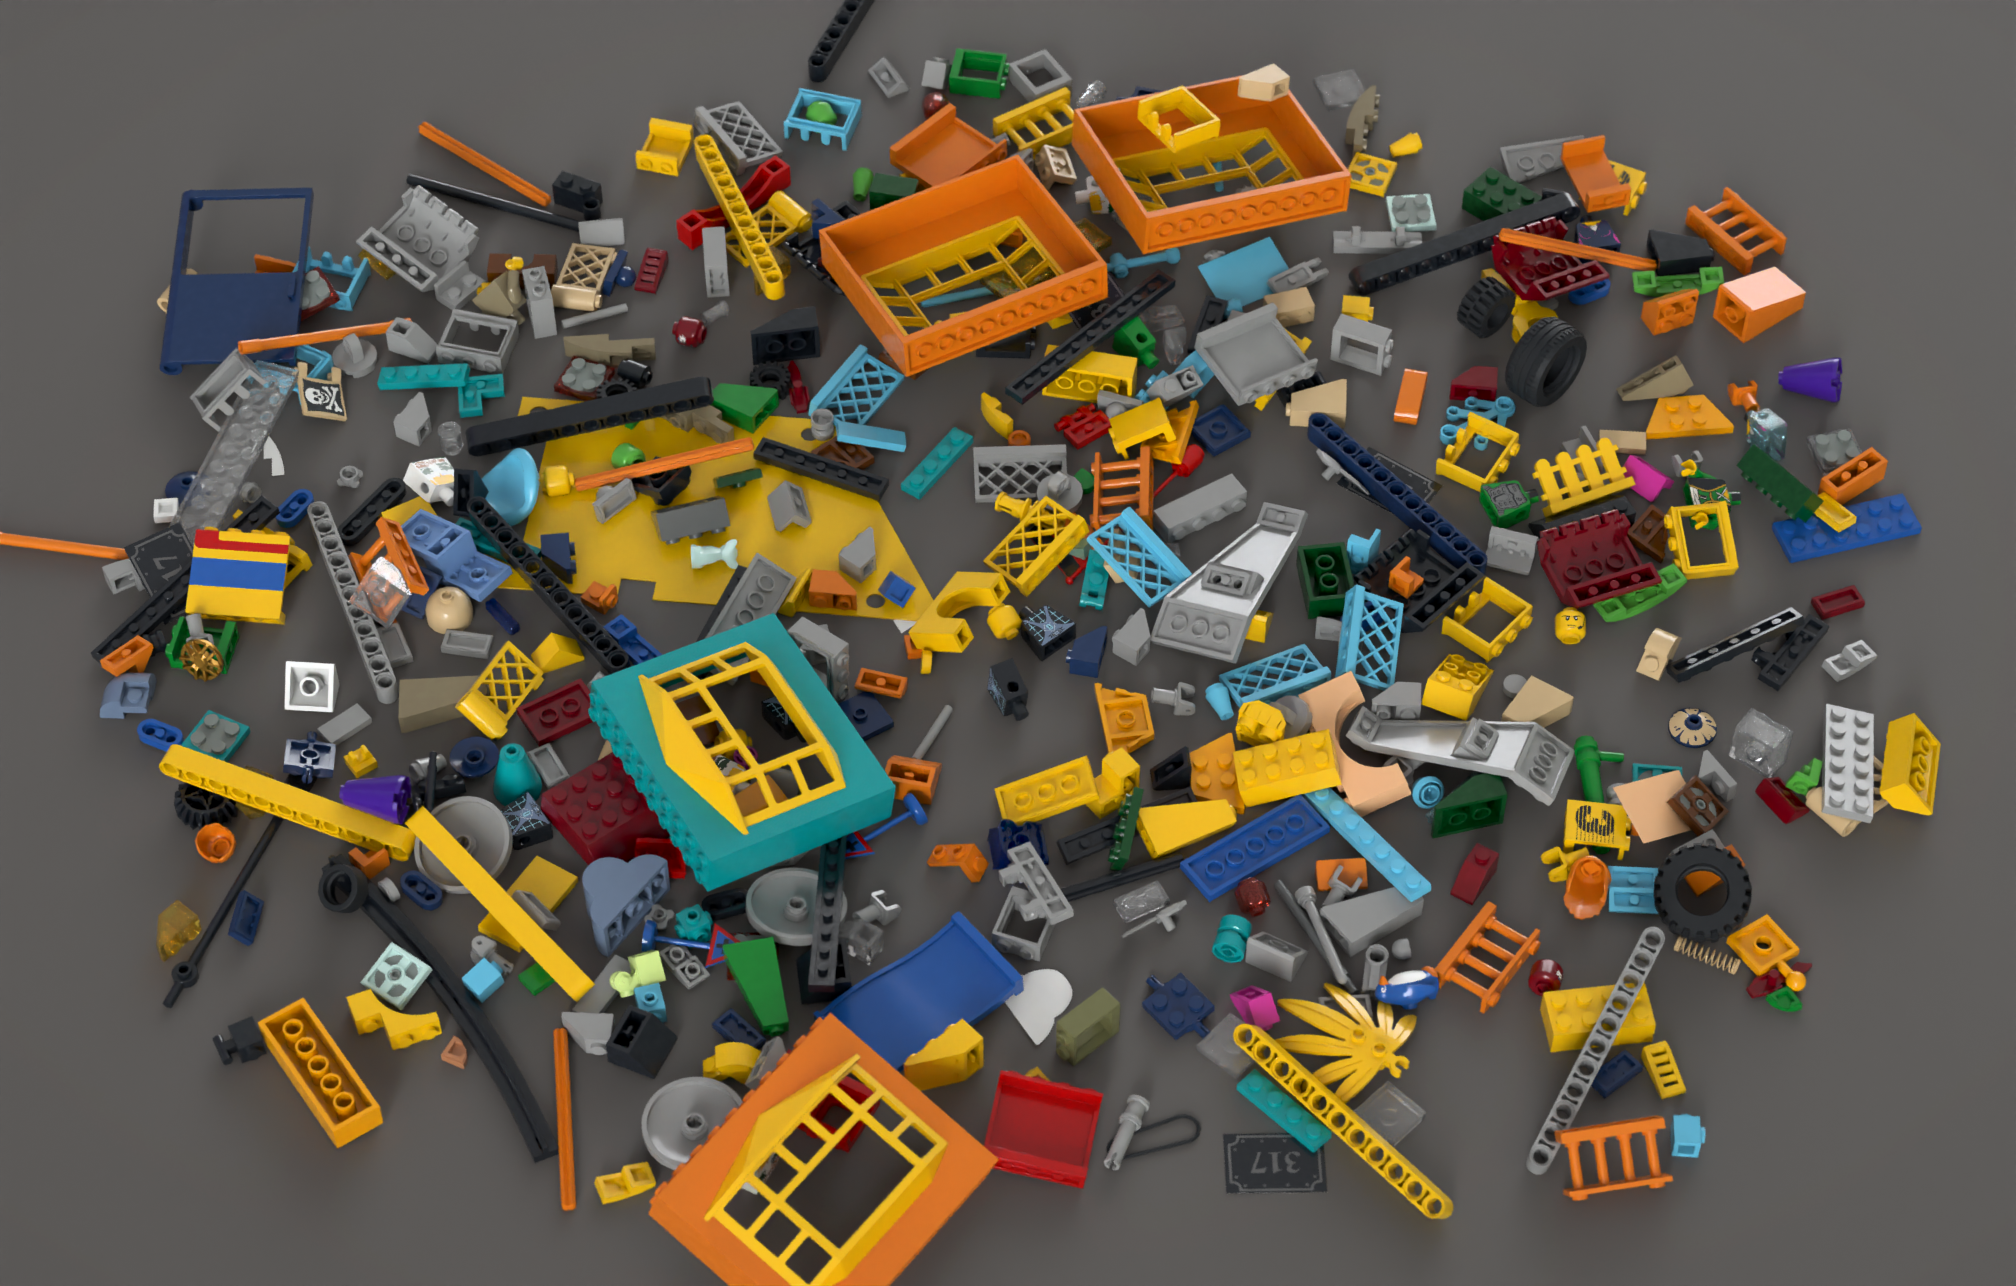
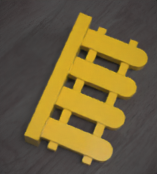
M1601 438L1596 443L1598 451L1592 452L1588 445H1581L1576 449L1577 458L1572 460L1567 452H1560L1555 457L1556 465L1552 467L1546 459L1538 460L1534 465L1536 472L1532 473L1534 479L1538 478L1544 492V495H1541L1542 501L1547 500L1548 506L1542 509L1544 516L1548 517L1627 490L1636 485L1633 476L1624 477L1623 473H1626L1627 470L1625 466L1621 468L1615 451L1619 450L1617 444L1612 445L1610 439ZM1597 457L1601 458L1606 473L1601 475L1594 459ZM1580 464L1585 480L1581 482L1574 468V465ZM1559 471L1565 486L1564 488L1559 489L1553 474L1554 472ZM1609 479L1610 484L1604 485L1603 480ZM1588 486L1590 491L1584 493L1582 488ZM1567 493L1569 498L1563 500L1562 495Z

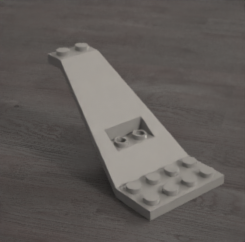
M1264 502L1256 524L1165 596L1150 636V642L1236 664L1251 621L1300 538L1308 513L1303 510ZM1221 578V581L1216 584V581ZM1239 583H1242V586L1240 588H1237V585Z
M1364 706L1357 712L1345 735L1353 744L1367 751L1509 777L1517 786L1523 787L1538 801L1544 802L1548 806L1555 800L1575 752L1574 749L1536 722L1483 721L1480 718L1477 720L1474 717L1470 721L1382 720Z

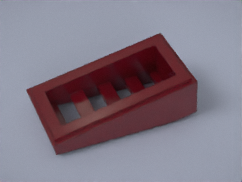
M654 248L646 249L634 290L653 294L657 293L669 263L667 251Z

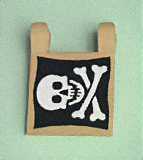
M298 362V367L293 369V375L297 379L302 414L305 416L346 421L347 416L341 387V369L332 367V373L327 374V380L307 377V363Z

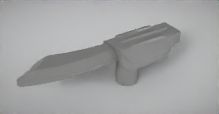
M1318 448L1316 453L1327 466L1326 470L1321 474L1323 478L1328 481L1334 473L1337 475L1341 473L1360 490L1369 495L1367 489L1360 482L1344 471L1338 462L1327 453Z
M1179 901L1161 910L1153 918L1125 932L1121 937L1130 936L1155 921L1157 923L1162 922L1167 932L1175 929L1176 925L1171 917L1182 910L1187 904L1186 901Z

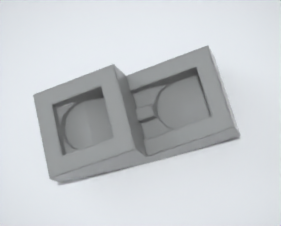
M1317 617L1315 639L1340 642L1342 622L1330 618ZM1363 641L1359 643L1360 651H1362Z
M1860 640L1845 646L1842 653L1825 659L1822 667L1836 682H1839L1869 665L1878 655Z

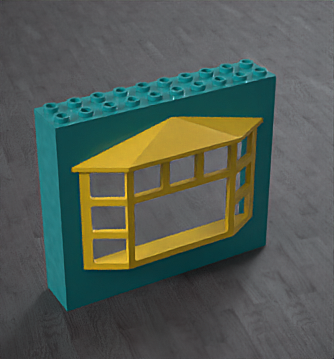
M775 613L592 681L591 693H589L591 702L588 709L591 720L598 724L602 737L605 740L608 739L614 755L621 759L625 772L628 775L631 774L638 792L644 794L648 807L651 811H655L661 827L667 829L672 844L680 849L684 862L692 867L697 882L703 884L707 892L891 817L896 786ZM745 657H749L751 660L737 667L729 665V663ZM716 668L722 671L703 680L696 677ZM756 669L809 744L807 747L761 765L756 762L707 690L709 687ZM682 681L690 684L671 692H667L664 689ZM699 692L712 712L686 720L674 701ZM718 720L731 740L706 749L693 729ZM737 749L750 769L725 778L712 758ZM816 754L834 781L814 790H809L797 761ZM785 765H790L801 795L778 804L775 802L764 774ZM756 778L768 808L744 817L731 787Z

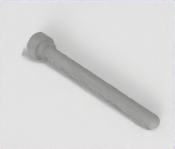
M1303 886L1295 892V898L1299 906L1307 910L1337 981L1340 984H1345L1348 978L1315 906L1317 900L1316 893L1313 887Z

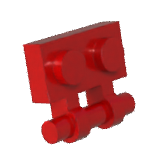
M1092 403L1077 408L1076 412L1071 415L1066 414L1060 418L1059 422L1054 424L1058 432L1065 429L1064 437L1077 450L1109 433L1108 429L1112 428L1109 418L1101 410L1095 412L1096 408Z

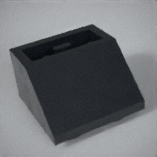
M846 939L839 940L835 993L808 992L811 949L796 959L801 1004L834 1001L852 987Z
M629 1005L606 1043L608 1062L655 1079L678 1038L654 1014Z

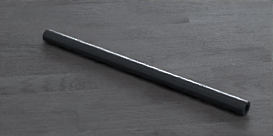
M409 174L407 177V184L416 187L420 185L427 190L579 232L578 222H582L414 174Z

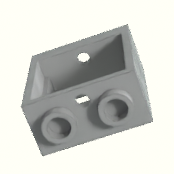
M1046 49L1009 64L1010 82L1029 103L1064 87H1067L1070 95H1072V78ZM1045 68L1055 79L1035 87L1025 75Z
M702 228L707 298L730 296L725 228Z
M541 266L522 270L527 309L535 339L557 335L553 299L545 267Z
M1341 314L1333 328L1330 360L1381 376L1384 369L1390 367L1392 355H1390L1394 345V340L1391 339L1392 330ZM1351 338L1378 347V355L1347 345V339Z
M1012 886L993 929L992 946L1000 952H1008L1019 955L1027 960L1032 959L1040 962L1055 924L1050 925L1048 920L1046 921L1037 943L1005 934L1014 911H1020V905L1029 904L1033 897L1028 890Z

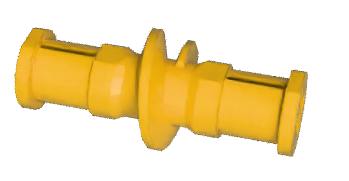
M1002 491L995 501L994 509L998 512L1004 511L1013 517L1020 518L1021 522L1040 501H1035L1032 506V499L1027 498L1025 501L1015 499ZM1045 509L1041 511V516L1052 515ZM1066 519L1058 520V528L1064 527ZM1054 520L1041 522L1043 528H1054Z

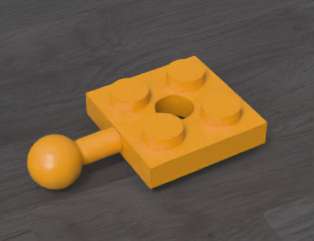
M1768 914L1727 937L1726 943L1757 977L1777 968L1786 978V986L1791 990L1798 992L1805 987V976L1801 972L1793 971L1785 963L1796 957L1800 949ZM1757 943H1766L1770 948L1761 949L1757 946Z

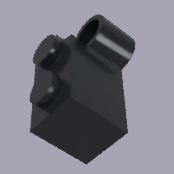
M562 171L552 184L554 203L584 213L586 221L600 220V206L603 203L601 183Z

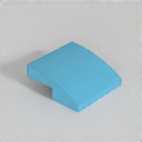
M1608 866L1612 879L1607 893L1609 912L1658 914L1654 904V881L1658 874V868Z

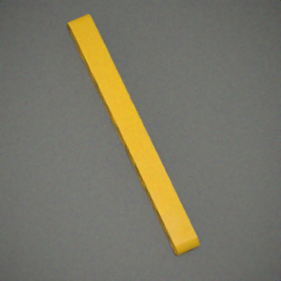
M705 134L697 136L694 140L697 161L765 296L770 300L781 299L785 295L782 272L714 139L710 135Z
M172 744L159 764V769L169 777L375 852L385 848L388 851L389 857L396 860L407 861L414 850L416 835L406 827L181 745Z
M424 806L405 822L408 828L576 1002L595 985Z
M1240 1024L1235 1028L1233 1038L1240 1048L1422 1213L1434 1219H1445L1451 1215L1453 1203L1444 1192L1262 1028L1250 1024ZM1251 1030L1252 1038L1247 1042L1246 1033ZM1269 1046L1271 1053L1270 1056L1266 1059L1264 1056V1050L1266 1047ZM1287 1063L1289 1065V1072L1284 1076L1282 1069ZM1304 1080H1306L1308 1083V1088L1303 1093L1301 1090V1084ZM1322 1097H1325L1327 1104L1322 1110L1320 1108V1100ZM1343 1113L1346 1120L1345 1124L1341 1127L1338 1119ZM1362 1130L1365 1138L1360 1144L1357 1140V1135ZM1379 1148H1382L1384 1152L1381 1161H1378L1376 1157V1152ZM1400 1165L1403 1169V1174L1398 1179L1395 1170ZM1418 1182L1422 1185V1192L1419 1196L1414 1191L1415 1185ZM1437 1200L1442 1205L1441 1211L1438 1214L1434 1211V1203Z

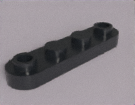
M387 479L338 527L337 530L343 545L352 546L357 544L376 526V522L382 517V512L395 507L405 497L407 491L405 482L402 479Z

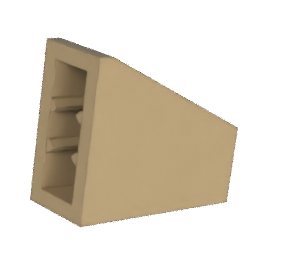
M1340 379L1291 393V403H1286V416H1290V426L1308 427L1309 417L1314 413H1322L1328 416L1340 428H1345L1347 379Z
M1531 675L1502 714L1501 722H1536L1545 728L1571 713L1574 697Z

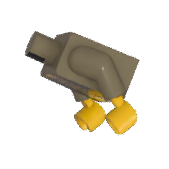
M513 257L505 263L506 268L510 269V271L504 272L492 283H481V287L477 289L478 295L472 301L481 309L482 314L514 319L518 321L519 326L526 320L518 310L526 303V299L520 289L519 272L517 271L522 269L523 259L521 257Z

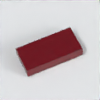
M1851 585L1813 597L1811 604L1821 620L1863 608L1865 600L1855 585Z

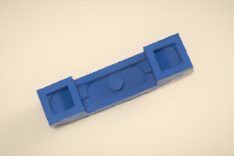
M622 614L603 626L627 653L629 660L634 665L662 655L637 633V627Z

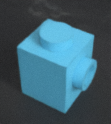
M485 958L461 978L464 986L481 1003L504 984L501 975L503 970L496 962L492 961L489 963Z
M659 983L634 988L637 1008L654 1014L662 1023L667 1022L666 1007Z
M1689 1114L1673 1115L1670 1128L1671 1156L1698 1157L1701 1143L1705 1142V1127L1700 1125V1116H1691Z

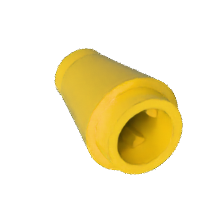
M1409 133L1389 145L1393 158L1418 153L1419 150L1423 149L1418 133Z

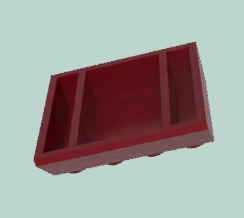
M613 752L542 794V812L588 865L595 860L605 857L618 858L628 863L634 859L637 838L667 839L670 837L667 829L661 827L655 811H651L648 807L644 794L638 792L631 774L628 775L625 772L621 759L616 757Z

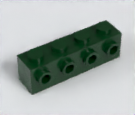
M1755 444L1751 446L1736 465L1743 471L1740 474L1750 483L1755 481L1757 483L1755 488L1765 496L1768 493L1772 495L1770 500L1779 508L1784 505L1787 508L1785 513L1795 521L1797 518H1800L1806 523L1824 501Z

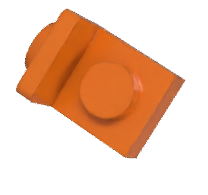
M593 581L580 597L581 603L605 615L618 602L617 587L611 584L607 588Z

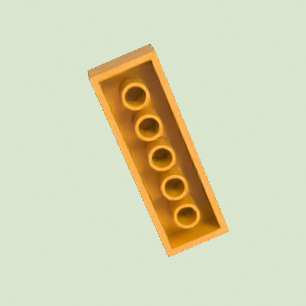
M304 997L258 1022L264 1043L337 1149L383 1123L380 1106Z

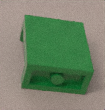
M179 617L177 625H174L172 629L171 643L166 645L165 655L169 658L171 668L183 669L182 660H179V657L181 656L182 647L186 644V639L190 637L185 617ZM226 621L224 629L203 627L204 633L213 636L214 646L222 655V674L228 673L239 640L237 624L233 621ZM214 655L212 659L218 661L216 655Z

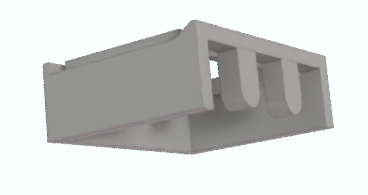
M453 309L438 346H436L438 363H468L470 369L503 374L520 336L518 321ZM459 321L469 323L470 329L473 331H478L480 325L489 326L494 335H499L501 329L507 330L498 352L451 344L459 328Z
M237 348L189 397L199 410L202 419L218 432L222 428L213 413L218 408L228 416L234 413L233 407L225 401L233 392L243 399H247L250 396L248 389L241 383L249 375L262 385L266 383L254 362L245 354L241 355Z
M802 616L787 632L799 649L804 644L827 658V675L814 667L812 668L835 701L838 702L840 699H844L849 692V643ZM800 649V651L806 657L807 652Z

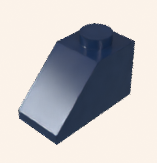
M1101 626L1074 640L1073 648L1068 649L1066 655V663L1070 664V674L1098 678L1107 644L1108 626Z

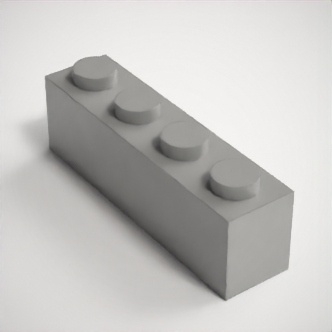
M1231 473L1153 510V527L1168 544L1175 540H1180L1194 531L1201 530L1206 525L1220 521L1225 516L1242 510L1246 507L1247 491Z

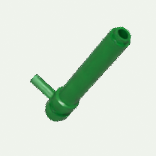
M1581 736L1575 741L1574 753L1576 756V766L1581 775L1584 800L1587 802L1605 803L1599 771L1600 761L1623 762L1624 754L1620 752L1599 751L1598 744L1592 736ZM1592 845V849L1601 855L1608 853L1611 848Z

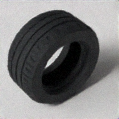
M1544 317L1538 320L1523 334L1510 355L1505 371V382L1508 389L1536 407L1548 406L1557 401L1574 382L1583 365L1587 351V342L1583 333L1557 317Z

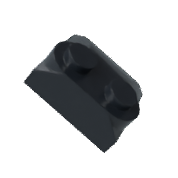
M690 466L634 478L631 481L635 491L651 496L656 505L666 506L687 488L692 471Z

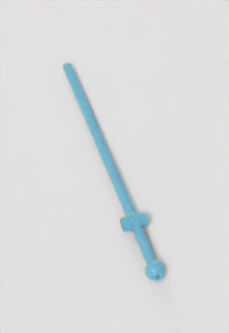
M1175 247L1166 249L1164 253L1128 260L1121 253H1115L1111 255L1110 263H1107V270L1115 274L1116 278H1124L1128 275V268L1164 261L1170 264L1178 263L1180 252ZM1056 274L1036 277L1027 287H1032L1057 276ZM1014 282L945 294L922 301L921 306L930 307L1018 290V287Z

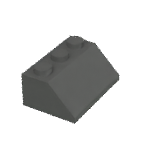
M720 496L650 511L658 538L662 542L666 541L667 545L680 542V537L689 536V539L699 538L703 536L702 532L711 530L712 534L726 531L725 527L731 526L725 498Z

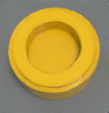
M922 650L920 674L931 673L932 652L931 650Z

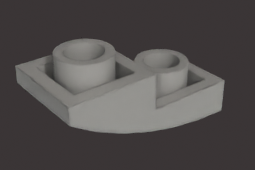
M671 944L659 952L661 961L688 989H691L710 976L697 956H692L685 946Z

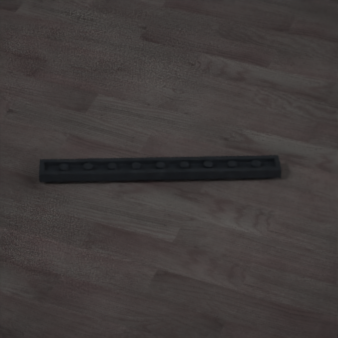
M1158 269L1005 387V394L1023 405L1175 287V279Z
M260 496L223 531H227L229 528L239 529L243 533H251V530L261 531L280 513L279 508L265 497ZM192 560L91 652L92 657L100 663L101 659L137 635L140 637L144 634L149 635L187 599Z
M848 835L821 845L808 992L835 993Z

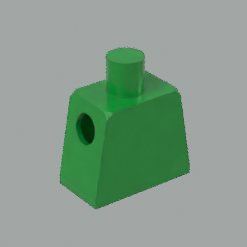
M1138 316L1115 333L1112 348L1120 356L1138 358L1137 367L1145 364L1149 369H1152L1159 363V359L1154 354L1156 340Z

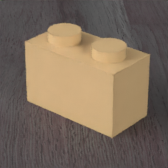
M1307 287L1264 296L1263 306L1270 303L1276 305L1278 308L1276 319L1283 328L1314 321L1315 305Z

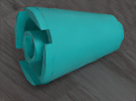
M515 743L505 745L500 750L493 782V793L497 801L503 806H507L526 792H529L536 801L542 789L541 777L521 745Z

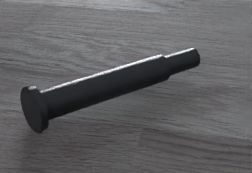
M431 751L429 754L424 807L429 812L434 809L437 752Z

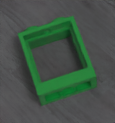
M956 48L949 76V93L1000 99L1002 90H1006L1007 78L1005 76H1009L1010 63H1007V54ZM964 69L998 72L996 81L962 77Z

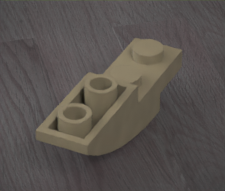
M1376 85L1370 86L1358 98L1348 118L1345 144L1354 145L1353 157L1356 152H1366L1367 139H1363V136L1367 137L1368 131H1372L1373 122L1378 120V109H1374V107L1379 108L1380 95L1376 94Z
M609 334L564 337L565 355L573 359L582 358L588 363L618 368L624 359H632L634 361L656 360L654 338L609 340Z
M710 405L660 417L687 433L694 427L698 432L706 434L719 444L734 441V428L722 421V411Z

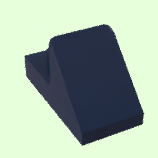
M817 198L811 202V217L814 220L812 222L813 238L820 239L819 230L842 222L844 219Z

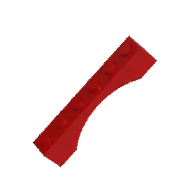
M775 155L757 168L753 176L740 189L750 212L768 201L774 193L783 191L791 185L790 166ZM720 205L703 210L693 209L676 220L678 239L691 250L703 244L702 228H727L730 226Z

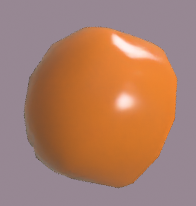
M220 823L205 825L198 831L195 839L199 854L204 859L213 863L227 861L234 854L237 845L234 834Z

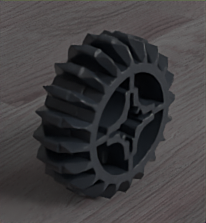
M184 782L185 784H179L178 791L175 792L174 807L179 819H182L185 826L190 825L192 830L197 827L201 830L205 825L220 823L222 826L224 822L231 824V817H237L238 810L241 809L242 805L238 801Z

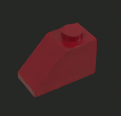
M1474 366L1451 381L1449 399L1465 401L1468 397H1475L1479 400L1495 402L1498 367Z
M1477 843L1465 859L1450 895L1473 905L1496 873L1499 853Z

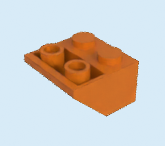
M1683 289L1643 302L1641 319L1653 336L1682 326H1688L1694 321L1699 291L1697 289Z
M896 755L889 758L885 772L896 786L894 799L903 800L906 794L912 793L919 803L931 805L942 763Z

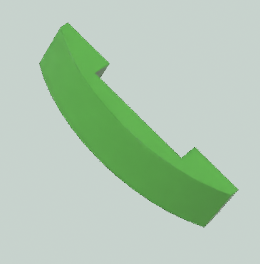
M1722 267L1700 268L1699 274L1655 277V271L1632 272L1634 292L1652 297H1661L1683 289H1697L1700 295L1714 291L1724 284Z
M1673 563L1657 571L1662 580L1661 584L1594 603L1593 606L1606 622L1627 619L1654 607L1670 597L1687 583V578Z

